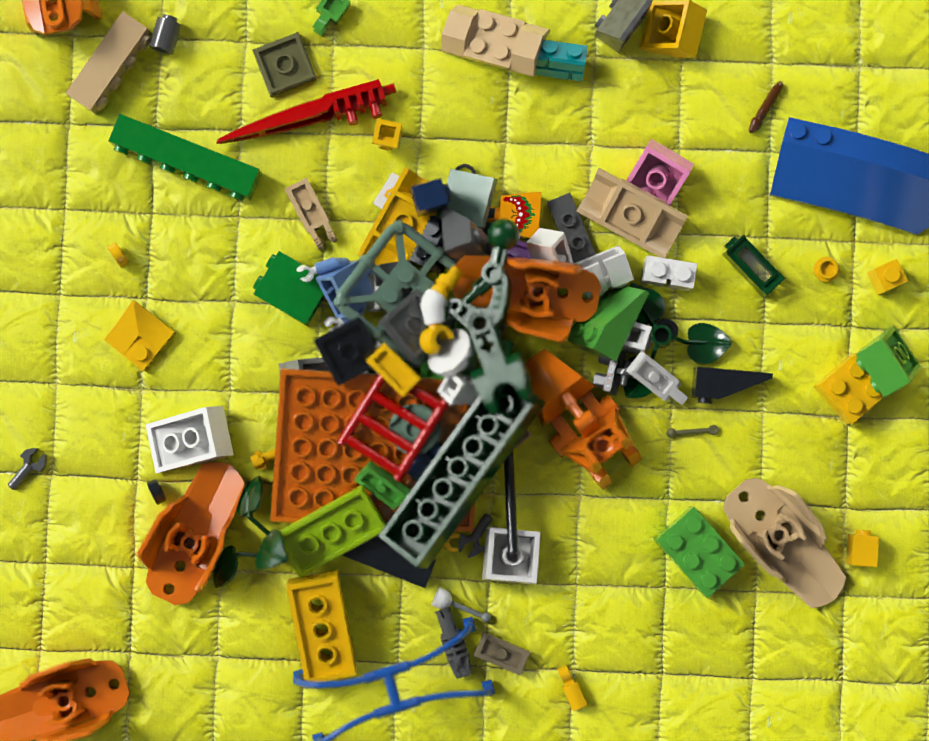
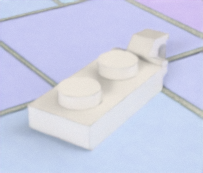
M642 351L626 370L664 401L668 402L670 398H673L683 405L688 398L678 390L681 385L680 381Z

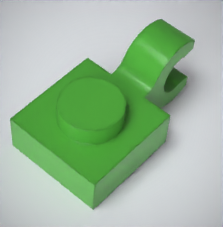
M321 0L316 8V12L321 15L314 23L313 31L323 36L331 21L338 24L351 5L350 1Z

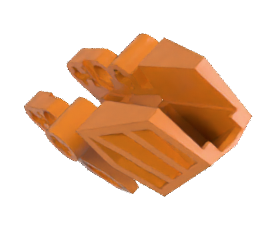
M546 349L535 354L526 362L531 377L532 392L546 402L537 415L542 427L550 422L557 431V434L548 441L561 458L566 456L584 467L602 490L613 482L601 464L610 459L617 451L622 454L632 467L642 460L619 414L621 410L608 394L597 401L590 392L595 386ZM578 399L583 402L587 411L583 412L578 406ZM564 408L570 411L576 418L573 423L580 433V437L575 434L560 415Z

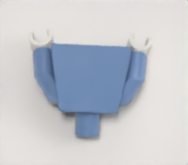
M329 258L315 263V266L311 268L307 265H301L297 268L298 272L308 270V275L300 278L305 282L312 280L314 274L318 273L319 276L315 279L336 318L333 316L327 317L324 321L326 327L335 323V326L330 328L329 331L350 321L340 312L337 306H334V299H336L340 287L360 263L358 260L350 261L347 258ZM367 269L347 297L371 295L374 292V287L369 279L372 271ZM368 302L348 304V306L362 316L366 311Z

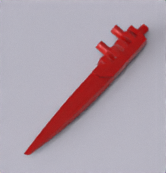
M379 79L324 94L323 97L284 109L236 129L217 139L216 144L249 140L319 122L324 123L331 121L334 116L338 121L342 120L341 116L346 115L348 124L354 126L358 124L356 112L361 111V114L366 113L365 109L368 108L371 110L373 119L381 118L380 105L382 107L387 106L385 96L396 93L395 85L392 83L382 86Z

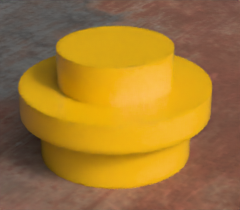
M830 257L820 258L814 265V275L822 282H830L839 273L838 263Z

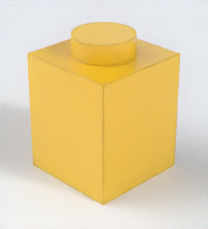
M898 259L867 272L878 295L908 282Z
M856 530V534H848L846 564L877 567L879 537L871 535L870 530Z

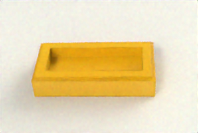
M385 343L366 361L403 398L421 380Z

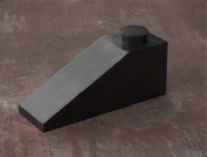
M695 367L691 398H698V403L713 404V400L724 398L772 379L773 373Z

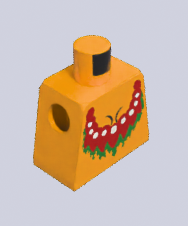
M542 192L502 195L500 207H490L487 221L495 222L498 219L512 220L518 225L520 239L528 241L539 229Z

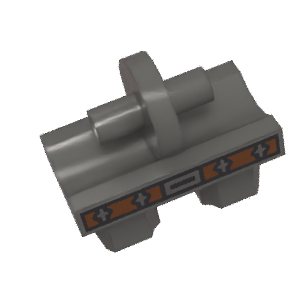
M621 350L616 361L599 356L598 363L609 365L607 374L595 373L593 385L603 389V391L610 395L617 396L619 385L627 386L628 378H634L626 371L632 363L625 360L627 352Z

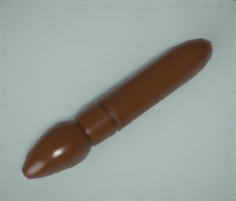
M777 82L770 90L755 117L750 122L749 133H754L761 127L762 120L766 117L782 91L783 82Z

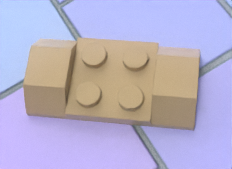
M457 4L450 10L443 29L441 51L535 77L537 57L543 41L549 36L550 29L486 10H477Z
M598 168L586 196L576 211L661 258H665L688 217L667 205V202L623 178L619 179L601 168Z

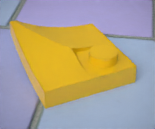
M133 300L104 340L145 372L176 332Z

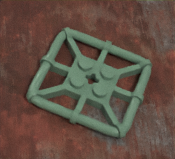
M396 220L394 224H391L384 230L367 254L360 257V263L340 287L336 299H334V306H337L340 312L350 320L360 316L372 341H378L381 345L385 343L405 363L413 367H420V364L428 359L427 353L423 352L418 358L410 362L397 344L383 333L384 328L380 324L375 327L348 306V304L374 301L389 313L403 301L401 298L403 293L400 291L402 288H410L412 292L418 289L424 295L426 290L436 285L425 275L437 260L449 270L452 265H456V262L444 253L443 248L440 246L437 248L414 228L406 223H402L401 220ZM403 234L431 255L420 271L406 261ZM395 235L398 263L388 275L374 263V260ZM367 269L383 280V283L374 294L347 297ZM449 313L445 323L450 330L454 329V323L457 321V318Z

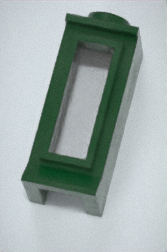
M745 235L739 239L734 236L724 245L727 250L722 255L763 298L770 294L785 279L749 242Z

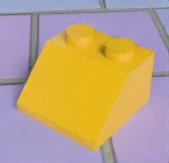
M691 0L653 1L648 11L640 49L675 58H696L707 10Z

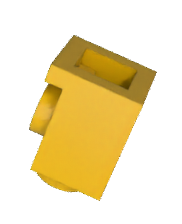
M377 118L372 144L378 145V148L392 151L393 148L399 149L403 131L402 123Z

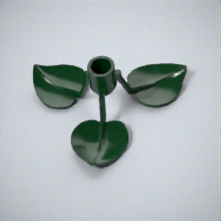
M635 283L630 284L629 287L649 292L635 322L644 325L650 324L653 328L651 337L654 347L650 356L653 360L658 349L668 347L672 340L688 345V356L694 362L704 365L713 363L731 347L732 342L721 329L707 323H698L691 326L687 333L689 340L672 335L671 330L667 326H658L654 323V321L661 319L664 315L665 301L663 297L653 289ZM633 356L627 359V361L633 362L637 356ZM628 378L627 386H623L625 396L630 399L642 398L653 393L635 378Z
M261 476L255 477L245 486L237 512L242 517L247 515V518L264 532L266 536L258 553L236 552L235 546L232 545L222 550L213 571L215 588L226 586L234 578L238 568L237 559L239 557L256 558V568L261 571L272 569L289 560L284 548V539L281 531L277 529L269 531L253 517V512L259 508L262 499Z

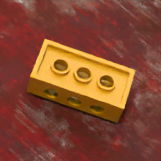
M339 570L288 579L286 588L305 681L323 682L356 676L357 662ZM317 598L322 600L324 604L316 606L311 600ZM323 623L327 625L328 629L320 630L316 625ZM329 648L333 653L327 655L321 649Z

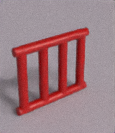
M378 374L337 443L343 446L347 444L394 474L393 478L397 482H401L446 412L449 403L443 398L439 400L415 385L409 393L435 409L426 422L380 393L386 380ZM374 401L421 430L413 444L366 414ZM360 423L407 452L400 466L352 436Z

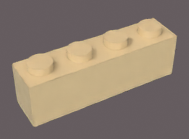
M122 11L66 94L95 115L98 111H102L109 101L108 96L110 93L120 87L123 81L122 76L126 70H131L137 61L136 56L140 50L146 49L151 41L149 29Z

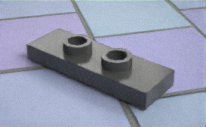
M571 193L548 201L547 205L558 231L565 232L573 263L596 255L580 215L576 212L577 208Z

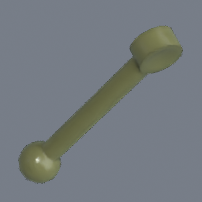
M710 425L709 428L686 430L670 428L666 434L669 438H674L676 435L699 433L715 435L719 429L716 425Z

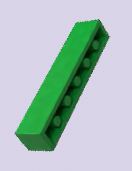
M119 114L108 142L115 146L113 150L127 156L129 152L138 155L136 159L143 163L151 165L153 161L160 164V169L168 173L174 174L175 171L184 174V179L194 183L201 180L207 183V188L216 192H220L221 189L230 192V197L242 202L244 198L252 199L262 174L260 169L122 114Z

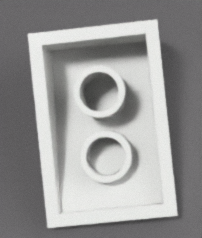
M223 406L203 407L146 424L156 473L234 455Z

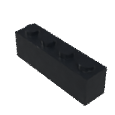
M379 535L342 555L423 588L426 587L436 562L435 558L428 569L416 567L382 540Z

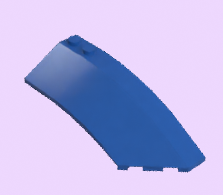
M789 117L770 196L849 214L907 231L917 236L929 228V154L868 135Z

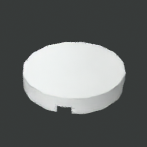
M462 329L451 330L454 338L440 340L439 338L436 340L440 346L439 352L432 355L428 354L427 363L430 369L437 375L450 377L458 374L467 366L469 355L472 357L474 353L473 339Z

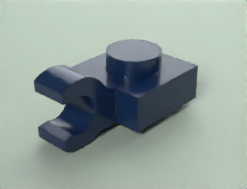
M439 441L428 452L419 454L409 469L408 474L416 482H418L443 447Z

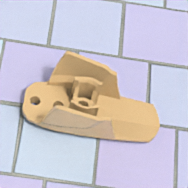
M759 478L745 479L726 496L724 511L731 523V531L768 574L777 577L811 608L824 606L837 598L844 586L846 576L825 548L827 537L824 534L822 524L795 491L780 485L771 486ZM741 492H746L748 499L746 502L739 500ZM761 510L764 516L762 519L757 520L755 517L756 512Z

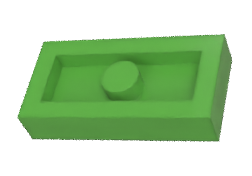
M371 460L357 473L354 481L363 485L366 490L393 510L403 503L411 491Z

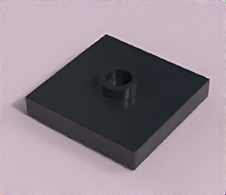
M360 316L313 340L337 386L373 368L366 361L375 353L377 348Z

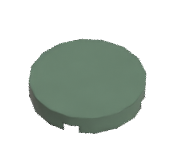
M410 404L403 406L426 422L433 413L431 409L424 405ZM396 414L390 420V430L412 444L415 442L421 430ZM440 422L419 454L428 452L436 445L441 432ZM395 445L397 449L407 454L406 451Z

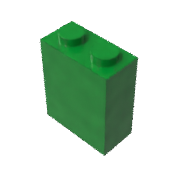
M278 251L277 255L272 254L266 264L268 270L263 277L260 275L254 283L253 289H255V292L253 294L308 326L325 298L315 279L319 275L318 273L314 274L312 280L308 282L302 281L300 278L306 277L308 270L298 272L297 268L302 264Z

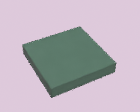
M450 169L447 183L452 198H450L451 201L448 203V208L470 219L477 227L485 228L498 180L492 177ZM439 211V214H438V217H439V218H442V217H441V211Z

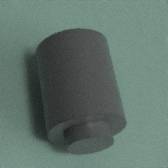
M163 14V17H157L149 45L151 49L164 54L172 55L174 53L181 24L177 22L178 19L176 17Z

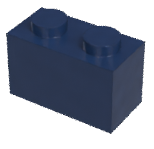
M441 178L411 187V195L418 217L441 211L442 207H448V203L451 201L450 198H452L448 183L443 184Z

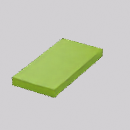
M361 485L280 531L283 535L284 548L289 562L299 578L378 536L387 524L364 486Z

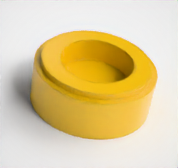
M117 243L107 247L120 268L129 264L128 259Z

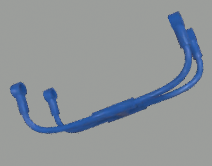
M472 616L462 619L465 628L462 632L435 651L410 662L404 661L363 674L362 677L341 681L314 682L305 681L303 669L293 671V683L307 688H338L361 683L368 684L384 679L391 704L374 709V712L356 718L324 737L323 732L312 735L313 741H332L346 731L368 720L383 718L422 705L421 703L449 698L487 697L496 694L491 679L482 682L484 690L443 692L422 697L415 696L402 701L397 689L394 675L410 671L411 668L430 661L456 645L469 633L476 631Z

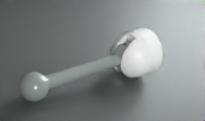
M441 587L438 588L432 602L433 607L445 609L451 605L480 617L485 623L491 621L489 613H481L454 602L449 591Z

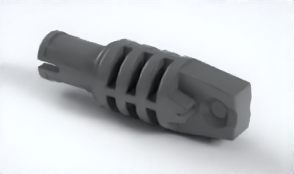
M450 607L435 612L442 630L440 639L442 645H444L462 631L456 628ZM463 638L456 645L445 651L447 661L457 679L472 673L469 652Z

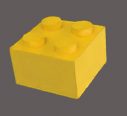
M856 353L850 354L813 386L845 424L856 422L884 397L881 392L877 393L870 382L872 378L868 372H863L858 366Z

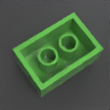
M693 506L688 507L653 539L706 598L745 565Z

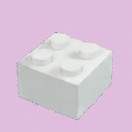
M486 529L482 580L523 584L537 583L540 532L517 530L518 554H508L507 529Z

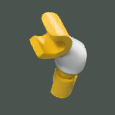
M452 265L447 275L441 274L435 282L436 285L426 290L421 299L420 307L425 325H429V328L422 332L420 345L427 354L432 355L439 352L440 346L436 342V335L440 337V340L454 338L453 332L448 327L442 325L445 322V306L447 305L448 293L452 292L462 276V272L454 265Z

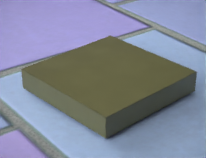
M299 32L252 50L270 97L317 80Z

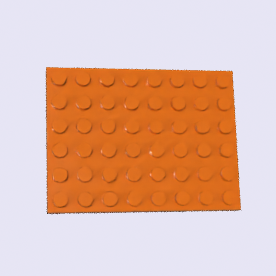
M281 368L270 521L294 523L361 486L354 479L370 459L347 444L343 446L338 444L337 441L378 374L362 373L337 386L330 371ZM420 377L421 380L416 385L441 400L443 397L437 390L443 380ZM387 381L380 390V393L402 407L410 404H419L428 407L432 411L435 410L411 393H408L403 398ZM374 401L366 414L390 429V420L394 413ZM455 403L453 406L449 404L439 421L441 432L438 441L442 445L448 440L471 405L464 404L460 406ZM362 423L359 424L352 435L399 466L407 455L397 449L392 442ZM378 465L380 468H382L384 471H386V472H387L388 474H390L392 477L394 476V474H392L391 472L387 471L386 469H384L383 467H381L380 465ZM407 473L400 483L412 490L417 482ZM366 490L384 521L388 524L401 504L393 510ZM475 503L455 531L473 532Z

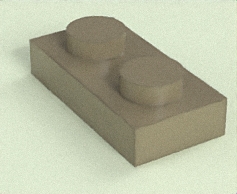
M483 631L474 656L521 675L530 651Z

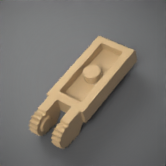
M307 177L285 188L307 233H310L318 250L324 247L322 240L318 237L315 230L323 226L327 231L329 240L332 243L338 241L329 225L330 221Z

